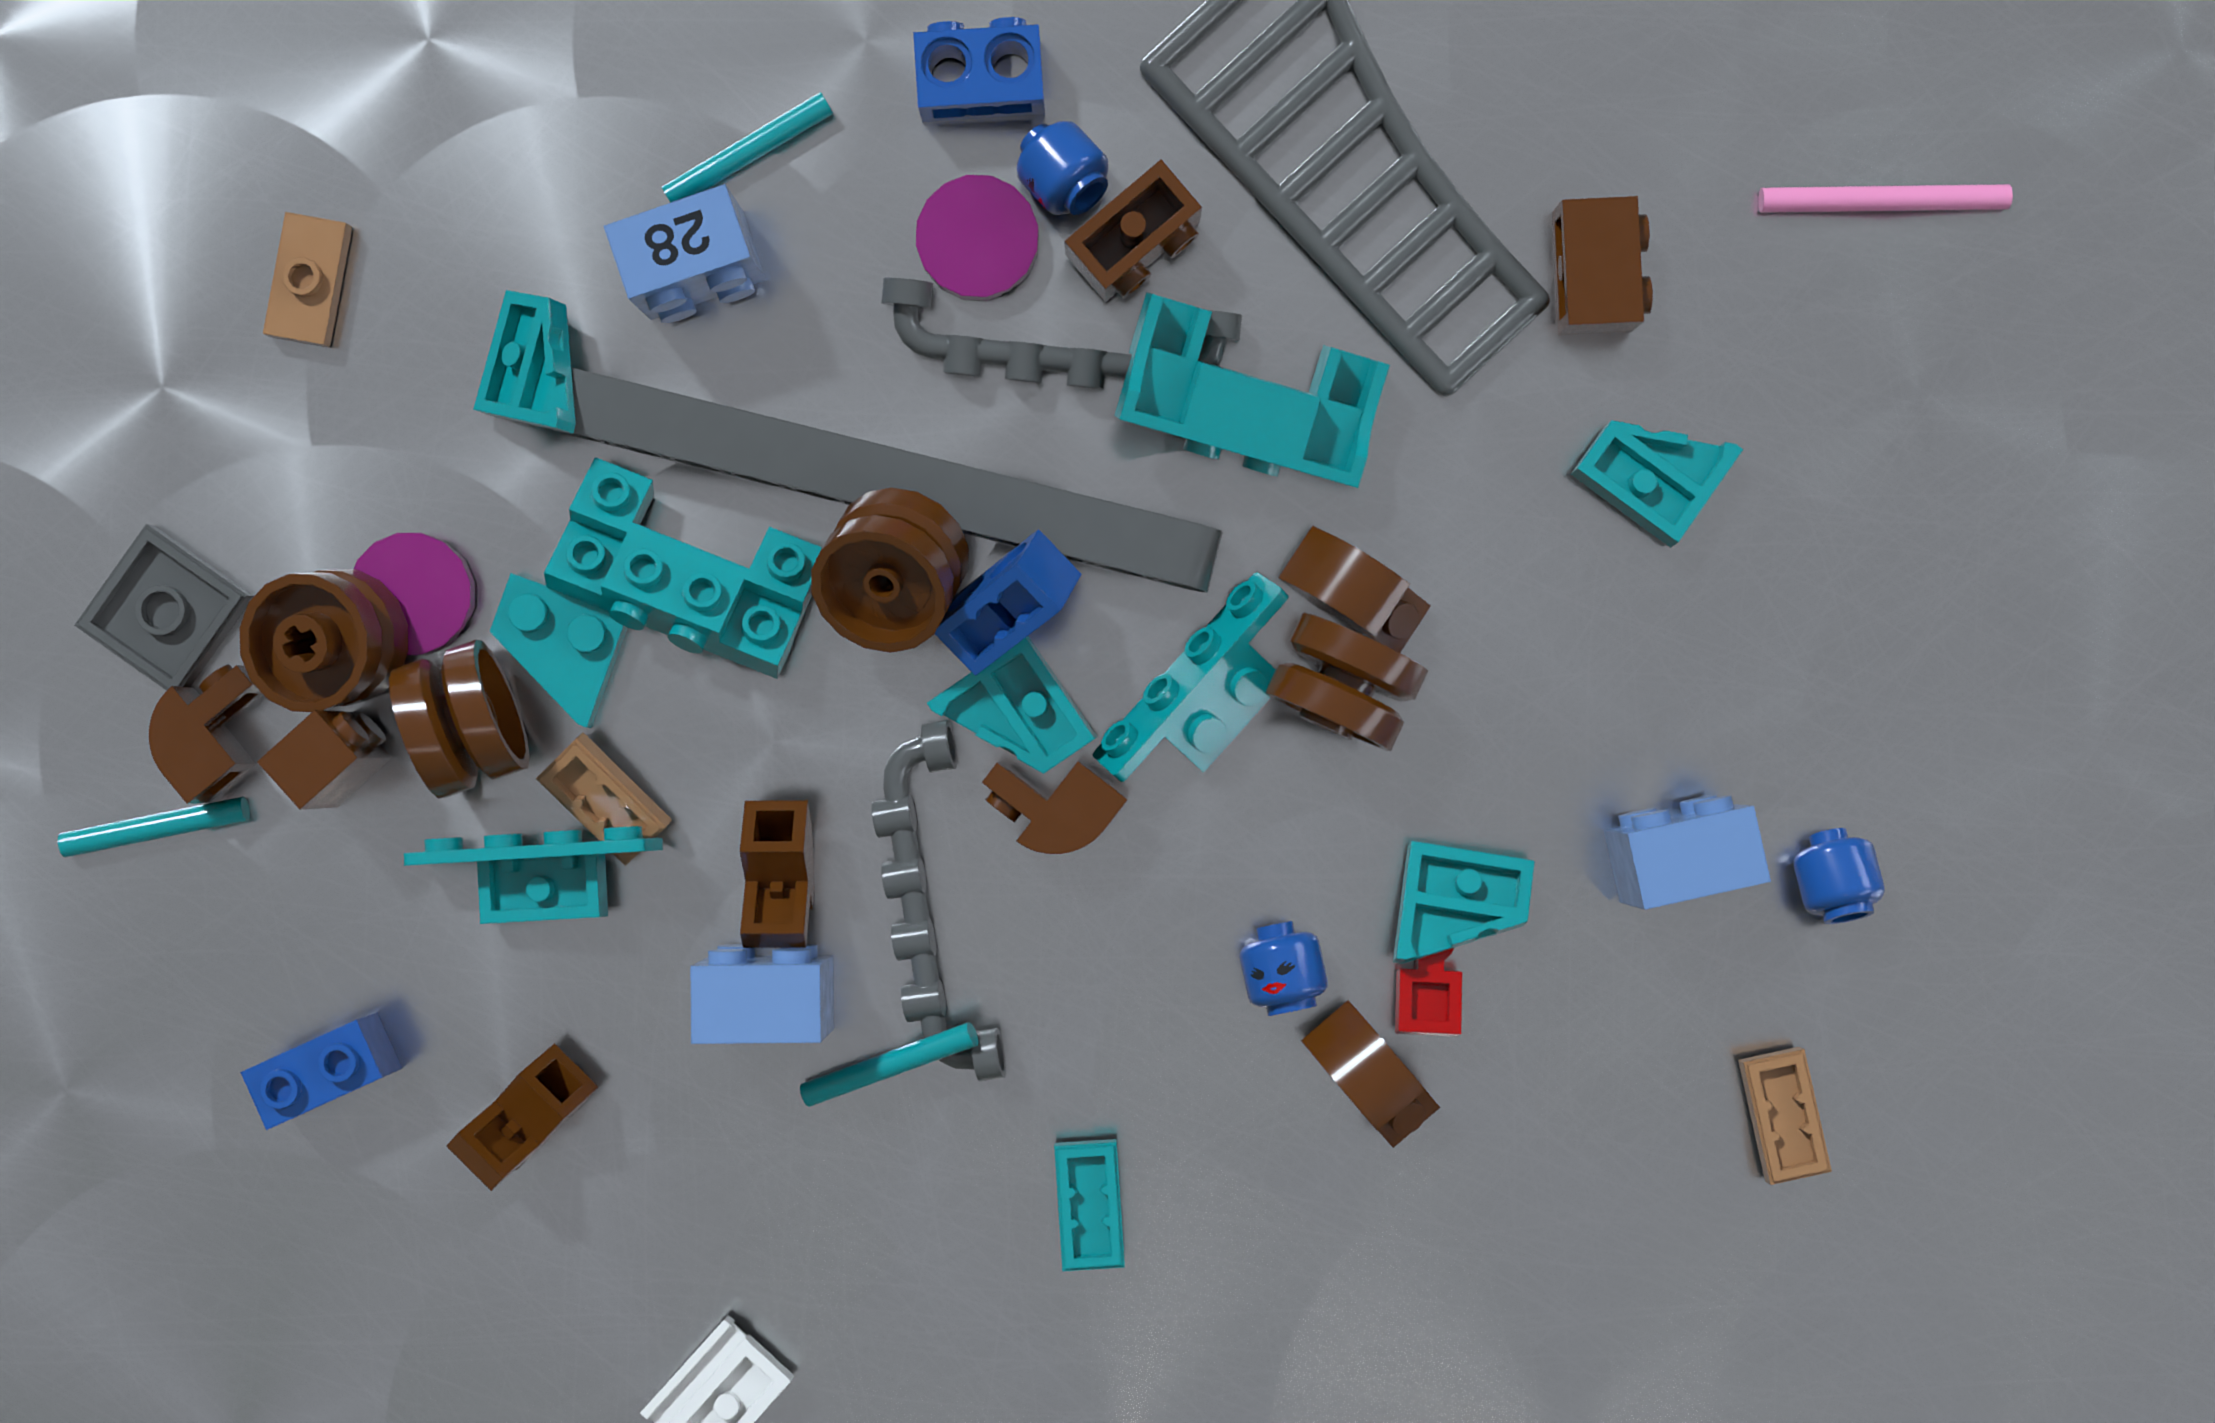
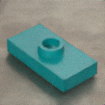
M1117 1139L1055 1143L1062 1272L1125 1268Z

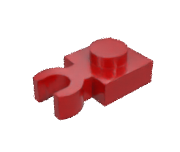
M1454 948L1413 960L1415 962L1414 969L1400 968L1396 972L1395 1034L1450 1037L1461 1035L1462 972L1444 971V961L1452 954Z

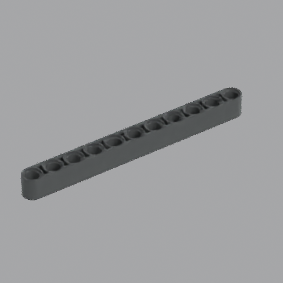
M571 368L576 426L573 434L558 430L554 431L847 505L852 504L866 492L892 487L917 491L941 504L959 523L963 534L1017 547L1039 529L1068 560L1179 588L1208 593L1223 534L1221 530Z

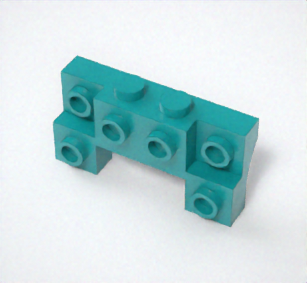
M1146 292L1129 350L1132 357L1114 414L1115 417L1123 421L1186 438L1183 449L1201 456L1219 460L1221 451L1224 449L1245 455L1243 467L1278 477L1280 468L1283 466L1352 487H1359L1368 457L1372 426L1390 367L1389 364L1323 345L1309 393L1199 361L1198 358L1212 311Z
M595 457L569 508L570 521L544 571L546 587L608 611L613 620L627 628L643 630L644 627H648L666 634L671 643L687 652L700 654L703 650H706L778 679L812 597L811 569L822 547L769 526L750 568H746L641 526V521L654 497L653 480Z

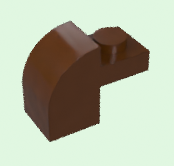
M1315 526L1311 527L1279 576V579L1316 607L1347 622L1362 635L1401 653L1431 607L1430 604L1408 588L1410 583L1355 546Z
M228 664L217 669L199 685L200 690L203 692L201 695L193 687L171 686L162 695L154 708L149 725L151 754L160 772L186 804L209 803L256 764L225 726L262 695L260 690L250 681L245 666L236 665L232 668Z
M1077 761L1049 799L1042 796L1000 762L994 765L982 781L985 786L992 790L985 800L1014 823L1021 814L1031 820L1016 842L1030 850L1045 854H1064L1087 846L1100 836L1128 800L1079 761Z
M808 800L745 801L740 843V857L745 877L740 929L743 948H806L809 909H813L814 847Z
M1349 1000L1301 1040L1342 1091L1393 1148L1410 1133L1416 1131L1424 1121L1440 1108L1416 1077Z
M554 1043L521 1071L500 1096L460 1130L446 1147L492 1191L514 1170L517 1171L574 1115L597 1090L598 1086Z

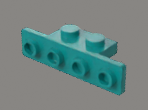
M1258 572L1254 573L1247 581L1235 587L1228 596L1226 605L1206 627L1198 630L1190 637L1184 652L1164 674L1157 676L1148 684L1142 699L1124 719L1116 722L1106 731L1101 744L1093 752V757L1120 782H1124L1161 740L1166 738L1204 773L1271 698L1265 692L1276 669L1249 642L1288 600L1289 595L1280 586Z
M642 826L604 828V841L582 842V830L543 832L544 845L523 846L522 834L484 836V848L463 849V837L424 839L425 852L404 853V866L477 861L480 924L608 916L605 854L663 850V838H643Z

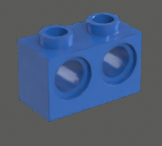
M1004 17L990 21L988 28L964 29L963 23L943 21L928 25L927 32H913L917 99L922 123L1045 115L1039 24L1027 25L1026 20L1023 18ZM1006 54H1017L1028 63L1025 71L1013 78L1000 76L993 68L996 61ZM945 58L958 59L965 65L963 74L951 82L940 81L932 75L934 66Z
M1038 529L954 596L935 635L976 676L1060 612L1082 574Z
M378 1012L356 1019L240 1073L265 1129L268 1130L403 1068Z

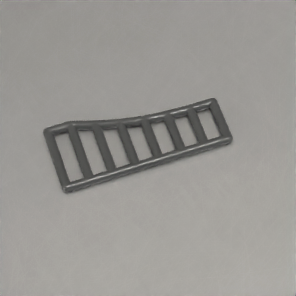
M1206 0L1142 59L1140 63L1141 74L1440 395H1453L1548 307L1550 302L1549 294L1501 243L1426 149L1394 97L1368 45L1349 0H1297L1201 90L1194 94L1170 67L1243 1ZM1326 8L1341 44L1241 137L1236 139L1212 112ZM1353 67L1369 102L1278 185L1254 158ZM1382 124L1402 156L1320 230L1296 203ZM1417 177L1438 207L1368 272L1362 275L1338 248L1412 179ZM1455 226L1478 254L1405 321L1380 293L1450 228ZM1495 273L1519 300L1447 366L1424 342L1423 338L1488 277Z

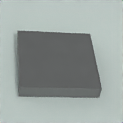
M146 524L74 626L167 691L171 686L191 687L247 608L248 602L254 596L157 527Z

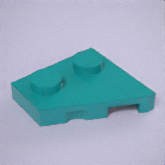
M506 290L473 410L494 417L574 433L576 421L566 304L548 297Z
M1611 420L1602 429L1571 475L1671 548L1681 540L1744 449L1737 444L1728 442L1718 446L1687 440V434L1666 430L1653 433L1646 431L1640 425Z
M510 573L489 632L578 725L592 728L628 628L613 620L608 611L550 589L544 584Z
M1029 636L976 676L970 672L927 702L931 711L955 721L976 733L975 736L995 747L1003 748L1015 755L1018 760L1043 774L1097 738Z
M1411 841L1407 847L1393 963L1404 964L1524 926L1528 922L1535 861Z

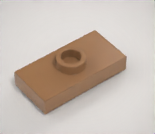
M285 212L263 329L264 335L330 348L352 226L345 222Z
M584 732L536 778L599 841H604V828L642 826L643 838H655L672 821ZM640 852L612 854L626 866Z
M1794 1047L1738 1060L1765 1182L1774 1185L1832 1172L1805 1049Z

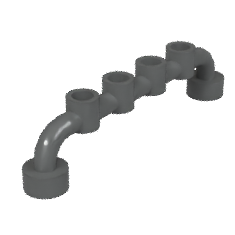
M883 278L881 303L893 305L894 326L901 341L918 355L944 360L943 373L980 376L981 364L1006 366L1005 379L1042 383L1043 370L1068 373L1067 386L1103 389L1105 377L1123 379L1126 377L1132 354L927 332L918 321V308L931 309L933 283L904 278ZM1208 310L1212 311L1198 360L1218 366L1222 362L1227 340H1240L1242 315Z
M949 720L922 724L921 737L904 742L890 755L884 769L883 789L885 799L872 802V819L878 838L891 836L895 861L882 863L881 873L887 899L901 898L905 921L892 924L893 950L898 961L911 959L914 984L903 985L901 988L903 1013L907 1022L921 1021L924 1038L947 1030L945 1020L946 1000L943 985L938 976L935 957L936 937L933 923L928 913L925 894L927 890L926 874L923 861L919 856L916 837L917 819L915 806L909 793L908 774L911 768L923 761H926L930 773L956 769V745ZM998 1028L976 1031L978 1046L939 1060L954 1069L975 1070L978 1081L1004 1078L1006 1075L1004 1046Z

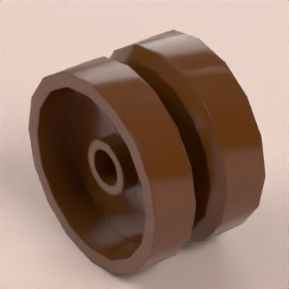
M892 487L866 492L847 507L834 532L830 534L811 569V593L821 616L840 636L865 649L889 653L914 649L932 637L940 625L968 572L969 547L959 523L941 504L917 491Z
M326 569L315 572L292 573L266 583L248 602L239 627L240 656L250 681L269 701L292 712L331 710L339 706L361 703L378 696L389 687V676L392 669L403 666L408 654V623L398 599L379 579L357 569Z
M1305 612L1302 613L1289 640V644L1294 652L1320 666V669L1316 672L1294 663L1279 664L1265 694L1300 712L1299 717L1348 740H1352L1354 737L1380 749L1391 751L1404 721L1397 711L1372 698L1374 692L1400 702L1415 700L1428 670L1409 657L1358 632L1324 618Z
M476 639L446 650L441 669L427 659H420L392 669L389 676L390 699L404 746L422 781L438 799L447 798L475 788L479 769L491 779H500L528 769L530 761L529 747L521 714L501 666L492 651L482 640Z

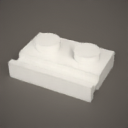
M727 1315L640 1414L646 1419L650 1418L654 1423H754L792 1381L794 1375L750 1334L746 1335L734 1324L735 1320Z

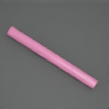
M2010 184L1760 188L1758 208L1760 213L2007 210L2011 207L2013 192Z

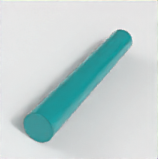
M819 92L662 186V189L670 203L703 192L831 116L833 111L823 94Z
M242 796L64 832L58 835V848L61 855L66 858L244 822L250 819V808L247 799Z
M967 1022L804 1082L800 1085L802 1100L806 1106L811 1107L978 1046L976 1030L972 1023Z

